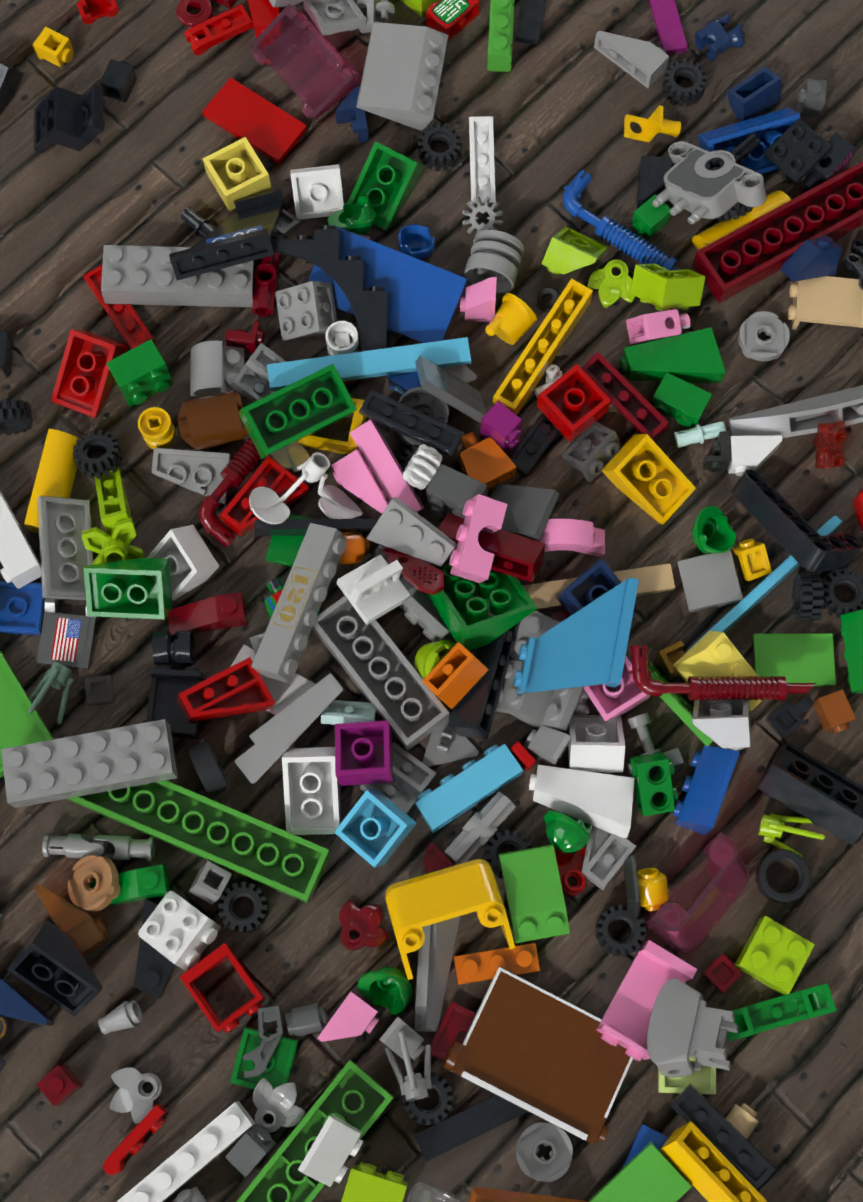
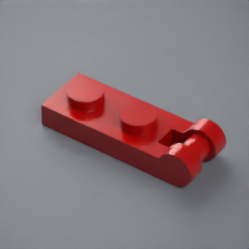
M241 4L187 29L184 36L187 42L192 44L191 49L194 54L199 56L204 54L208 48L253 28V23Z
M161 1104L155 1105L105 1160L103 1170L106 1174L114 1175L122 1172L125 1168V1159L131 1153L135 1156L146 1145L147 1142L144 1138L151 1131L155 1134L166 1123L164 1116L168 1111Z

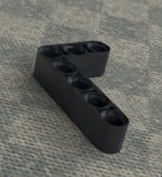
M746 469L732 489L734 497L808 571L820 572L848 568L863 547L860 540L847 533L821 536L754 470Z

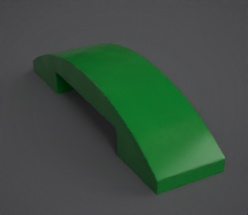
M828 983L731 1010L735 1016L734 1023L739 1028L738 1033L728 1031L727 1040L728 1042L837 1011Z

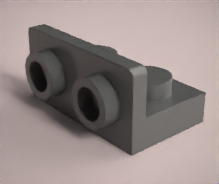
M595 422L581 433L561 457L564 463L581 471L585 479L592 482L602 472L601 470L618 453L622 445L615 431Z

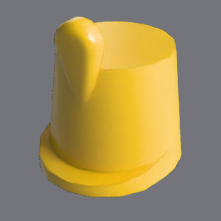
M506 293L502 299L503 304L490 324L486 326L485 331L489 336L496 334L504 342L514 345L538 319L524 301L513 294Z

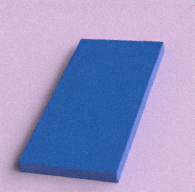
M337 227V229L344 233L343 260H346V256H360L361 260L367 263V291H370V287H385V291L391 293L390 330L422 343L443 341L468 279ZM314 265L308 282L332 283L335 308L355 315L346 295L334 279L321 268Z

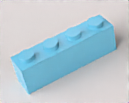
M497 744L484 752V758L478 762L475 759L469 761L462 767L463 772L455 777L453 774L448 775L439 782L440 787L434 791L429 788L417 796L419 801L415 803V807L433 833L522 775L523 769L506 744L498 747Z

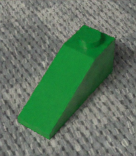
M157 865L119 873L121 891L119 896L114 898L108 906L165 896L171 891L168 868L164 865ZM96 879L90 884V888L96 886Z

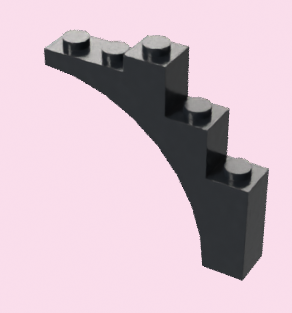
M322 225V229H314V239L309 235H298L297 239H287L285 235H273L271 244L274 253L291 255L309 261L327 273L341 288L355 313L360 331L361 352L390 348L391 293L385 291V287H370V291H367V263L361 260L360 256H346V260H343L344 233L337 229V226Z

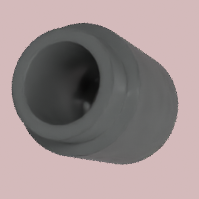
M319 1003L292 1008L291 1012L285 1014L286 1025L290 1035L302 1036L323 1031L324 1024H328L325 1007L320 1008Z

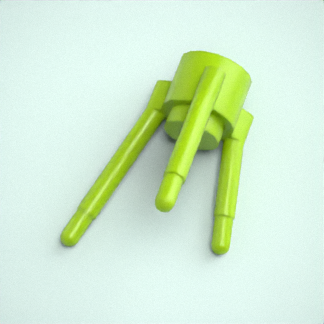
M770 813V815L763 814L758 835L764 836L763 842L773 844L781 850L792 851L801 857L802 854L776 840L775 837L781 838L782 832L785 831L810 838L825 839L823 834L784 825V822L812 823L810 819L806 817L782 816Z

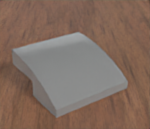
M261 343L230 386L254 403L276 392L270 391L267 364L286 361Z
M731 551L712 553L678 561L688 609L691 613L714 606L722 607L743 600Z
M393 742L394 783L362 784L360 789L365 792L366 790L377 788L403 812L408 814L418 801L417 796L426 790L436 776V772Z

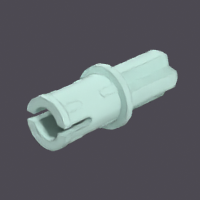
M721 421L701 427L697 424L694 428L674 432L676 445L680 448L693 443L703 444L704 440L718 437L719 432H726L724 422Z

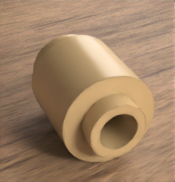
M745 1103L741 1107L735 1104L726 1117L746 1139H748L759 1123L755 1119L758 1113Z

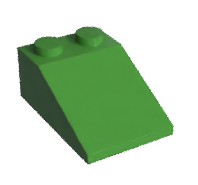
M553 844L499 854L511 931L515 943L570 934Z

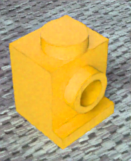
M46 26L33 43L37 57L40 60L45 59L60 68L64 62L69 63L73 58L74 51L70 39Z

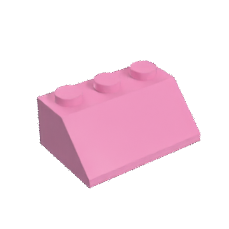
M625 656L620 685L615 688L605 686V684L583 687L605 722L630 711L650 697V695L639 690L634 683L633 675L629 673L632 670V664L627 656Z

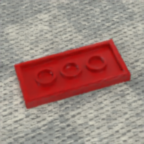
M231 77L202 111L203 117L238 139L246 137L252 148L277 164L282 162L307 131L306 124Z

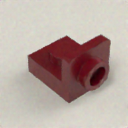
M254 321L252 333H248L243 329L227 330L225 336L226 344L231 347L244 348V352L254 353L258 346L264 343L265 331L261 330L260 321Z

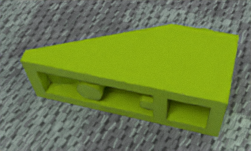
M116 466L117 471L115 473L109 471V477L102 474V479H97L96 475H94L101 521L106 533L111 535L116 521L132 518L120 467Z

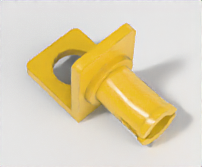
M661 105L657 107L648 119L628 114L624 117V137L649 143L658 133L677 137L681 130V122L663 118V106ZM633 122L638 123L642 129L641 133H634L630 128V124Z

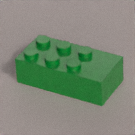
M331 364L242 408L238 414L263 459L351 415L357 408L335 365Z

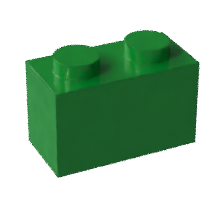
M666 372L653 396L651 405L661 415H668L677 419L679 424L694 428L700 421L712 394Z

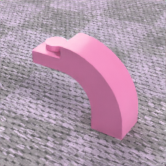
M548 519L540 540H536L545 543L544 552L569 550L596 557L605 555V530L593 527V522Z

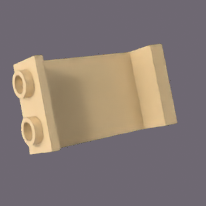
M824 276L791 282L789 297H793V305H790L788 310V320H792L791 329L796 330L800 321L863 328V290L859 287V279Z

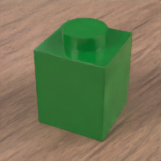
M656 194L634 211L631 223L634 230L640 235L643 234L648 240L667 225L671 218L670 208L665 203L657 208L652 205V201L656 199Z

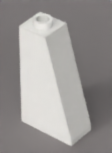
M544 765L537 766L536 775L531 774L529 790L534 791L533 801L578 820L581 819L585 823L621 838L628 837L631 828L634 778Z

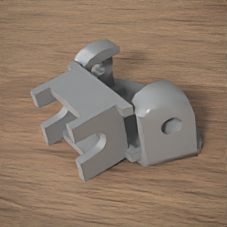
M676 978L668 980L662 986L653 1006L647 1034V1050L651 1061L657 1065L661 1075L667 1077L688 1076L693 1074L694 1070L701 1071L702 1065L730 1070L731 1064L730 1061L726 1060L727 1053L724 1047L728 1031L738 1033L739 1027L734 1023L735 1016L733 1011L707 1007V1003L704 1001L701 993ZM696 1056V1062L689 1060L690 1057Z

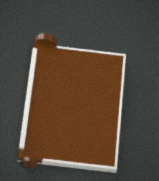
M498 967L463 1043L453 1042L442 1067L595 1145L597 1140L603 1142L607 1136L609 1126L604 1123L633 1058L625 1053L627 1049L618 1043L616 1046H613L601 1039L603 1034L596 1030L601 1022L600 1018Z

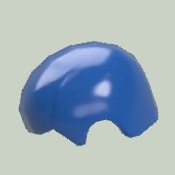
M418 224L407 225L401 228L398 233L399 251L416 259L425 260L433 254L435 237L430 236L429 228Z

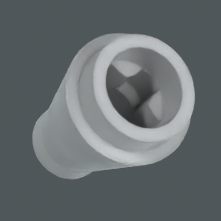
M134 1000L131 1002L125 1001L105 1017L100 1018L98 1023L102 1033L106 1035L110 1032L137 1027L143 1017L139 1005Z

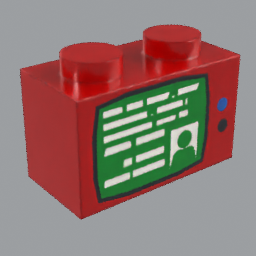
M439 0L437 3L431 4L426 11L427 27L447 34L448 42L480 15V0Z

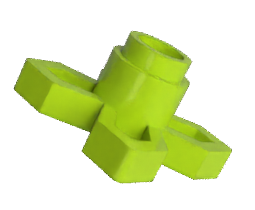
M132 518L116 521L111 535L97 527L82 531V540L85 548L99 553L92 562V565L145 558L141 548L130 545L136 536V529Z

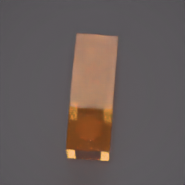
M40 884L34 886L55 925L70 936L83 957L108 941L105 935L108 929L101 918L96 919L93 915Z

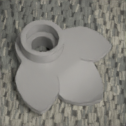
M135 1068L120 1069L111 1075L112 1080L120 1089L113 1096L109 1108L120 1113L131 1111L134 1123L138 1124L153 1109L154 1100L161 1094L162 1082L153 1073L141 1074ZM146 1082H151L153 1085V1090L150 1093L144 1090Z
M262 1078L258 1082L253 1092V1102L257 1108L255 1123L260 1128H264L271 1133L278 1130L280 1126L293 1127L301 1121L305 1111L299 1106L294 1105L297 1097L296 1084L288 1082L273 1089L271 1083L266 1078ZM265 1114H271L274 1117V1121L272 1123L265 1122Z

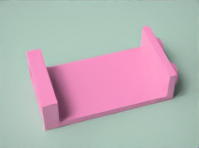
M652 941L643 942L596 1029L603 1034L601 1039L613 1046H616L617 1043L627 1049L625 1053L637 1061L650 1059L647 1050V1034L657 995L668 980L676 978L686 983L687 980L693 979L697 969Z

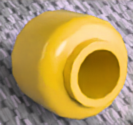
M656 868L641 869L637 872L640 906L645 907L647 911L659 910L661 905L669 899L667 877Z

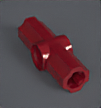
M274 253L272 256L258 259L254 272L255 287L252 312L260 317L274 315L275 293L279 287L278 273L281 254ZM265 277L271 278L269 280H262Z

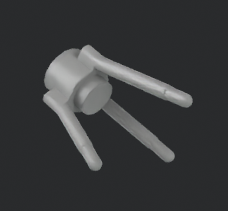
M400 1030L398 1034L407 1071L405 1081L391 1049L386 1047L385 1051L400 1085L401 1095H405L406 1101L428 1097L427 1090L432 1089L430 1079L431 1045L427 1044L425 1048L424 1078H422L421 1073L414 1074L404 1031Z

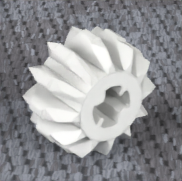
M420 445L408 462L403 472V479L414 488L424 489L437 472L442 461V455L431 446Z

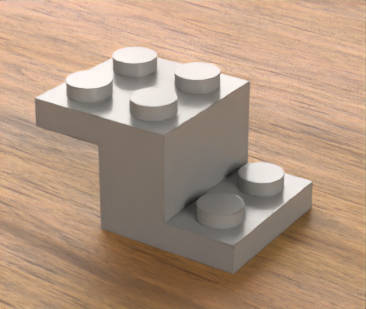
M510 660L495 712L509 713L532 727L540 728L541 725L555 730L566 731L583 687L523 693L522 695L516 694L517 686H513L516 670H521L522 661Z

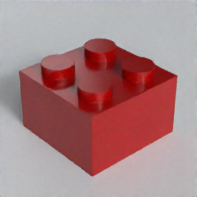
M576 364L539 394L537 407L565 438L571 442L608 412L611 400L582 368Z

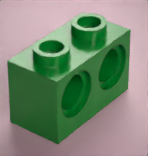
M662 752L631 757L637 810L643 817L675 811L674 802L677 801V791L671 781V776L674 775L672 760H669ZM653 766H659L656 774L648 775L649 770ZM662 792L660 799L652 801L655 793Z

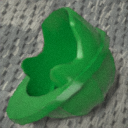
M360 196L356 204L345 203L343 209L332 213L328 217L327 222L328 225L331 224L346 231L365 236L374 224L376 212L368 198Z
M716 506L704 507L697 515L696 521L691 528L693 543L704 554L725 553L729 551L735 544L736 533L729 525L728 518Z
M548 811L545 813L544 821L547 825V837L550 844H553L557 851L571 853L582 849L588 844L592 825H584L581 819L575 821L560 812Z
M383 966L377 971L363 974L358 981L360 993L371 1000L374 1006H385L391 1014L403 1012L408 1000L412 996V985L406 973L396 967Z

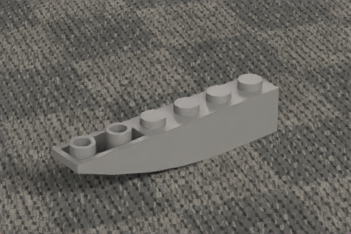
M863 385L729 418L730 435H782V438L861 423L863 422Z

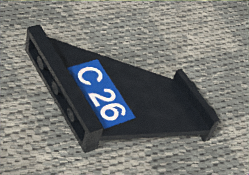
M281 188L234 200L237 212L190 249L169 254L176 280L274 255L271 239L282 210H286Z

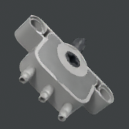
M751 134L732 152L726 150L708 152L684 141L672 144L668 149L672 168L664 175L666 188L656 196V199L652 201V205L657 208L669 199L674 204L673 208L670 209L672 216H676L684 209L692 212L688 218L690 224H694L701 218H718L737 202L749 207L761 206L767 199L763 176L760 173L743 167L741 162L760 145V139L757 138V135Z

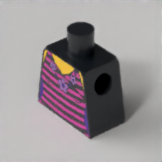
M837 132L827 141L831 144L832 150L805 175L806 178L800 183L806 192L844 172L849 167L855 147Z

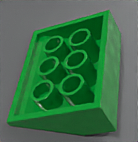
M450 557L442 567L426 562L444 571V590L435 595L425 594L456 642L461 643L468 651L489 644L537 610L536 604L516 577L490 570L488 580L477 583L450 574L452 565L449 564Z

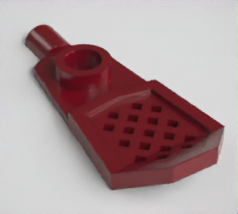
M386 547L381 550L382 553L388 556L390 564L398 560L403 567L401 574L417 590L432 595L444 590V571L392 548Z

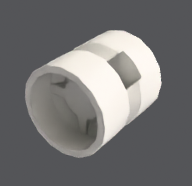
M337 321L328 327L326 331V344L329 356L360 352L358 332L353 324L347 321Z

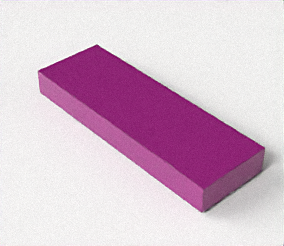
M648 0L661 48L667 55L686 52L688 46L675 0Z

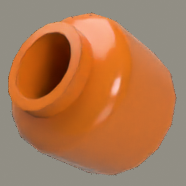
M360 531L341 532L348 540L339 563L347 565L364 561L366 553L370 551L367 537H364Z

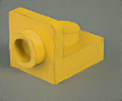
M747 539L739 542V546L732 549L733 553L739 557L745 580L750 581L772 573L764 543L754 541V539Z

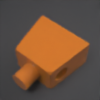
M474 432L462 437L461 442L466 450L459 454V462L464 475L486 484L487 491L495 487L496 484H501L515 476V464L491 437L481 442L478 441Z

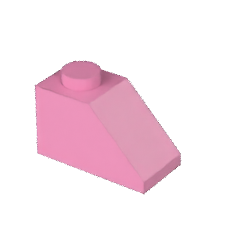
M491 277L466 287V297H461L460 312H465V321L491 322L495 316L497 277Z
M350 992L317 1039L321 1042L362 1036L365 1031L370 1034L379 1022V1019L376 1018L379 1012Z

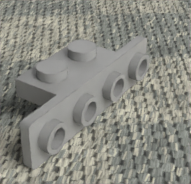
M402 576L399 580L411 595L403 604L399 605L405 612V617L414 625L417 623L423 628V633L432 642L450 640L457 644L428 597Z

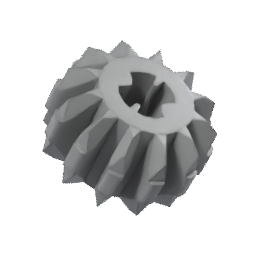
M476 197L477 207L471 201L467 203L468 207L473 211L463 210L462 214L470 216V219H465L462 223L463 225L472 224L467 230L469 234L475 228L477 229L476 234L489 228L491 230H498L493 224H503L502 220L495 219V216L503 215L502 210L493 211L499 205L497 201L491 207L488 206L490 197H486L484 205L481 204V198ZM479 211L482 214L487 212L489 214L487 219H490L489 222L478 223L476 220L478 216L476 214Z

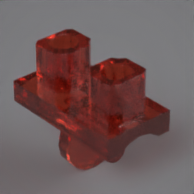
M844 421L818 423L817 437L813 438V445L816 446V468L825 469L843 467L845 465L843 443L847 440V431L844 430Z

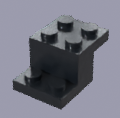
M94 84L84 95H80L56 86L34 108V151L43 153L55 143L80 152L98 134H101L105 126V121L103 120V108L105 105L103 87Z

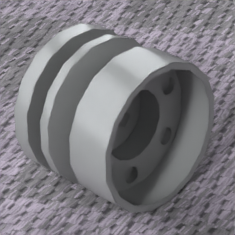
M498 230L479 231L474 237L471 256L467 260L464 277L468 279L467 282L473 285L488 278L497 277L496 293L510 292L514 288L518 274L517 268L521 264V258L524 253L522 242L506 232Z

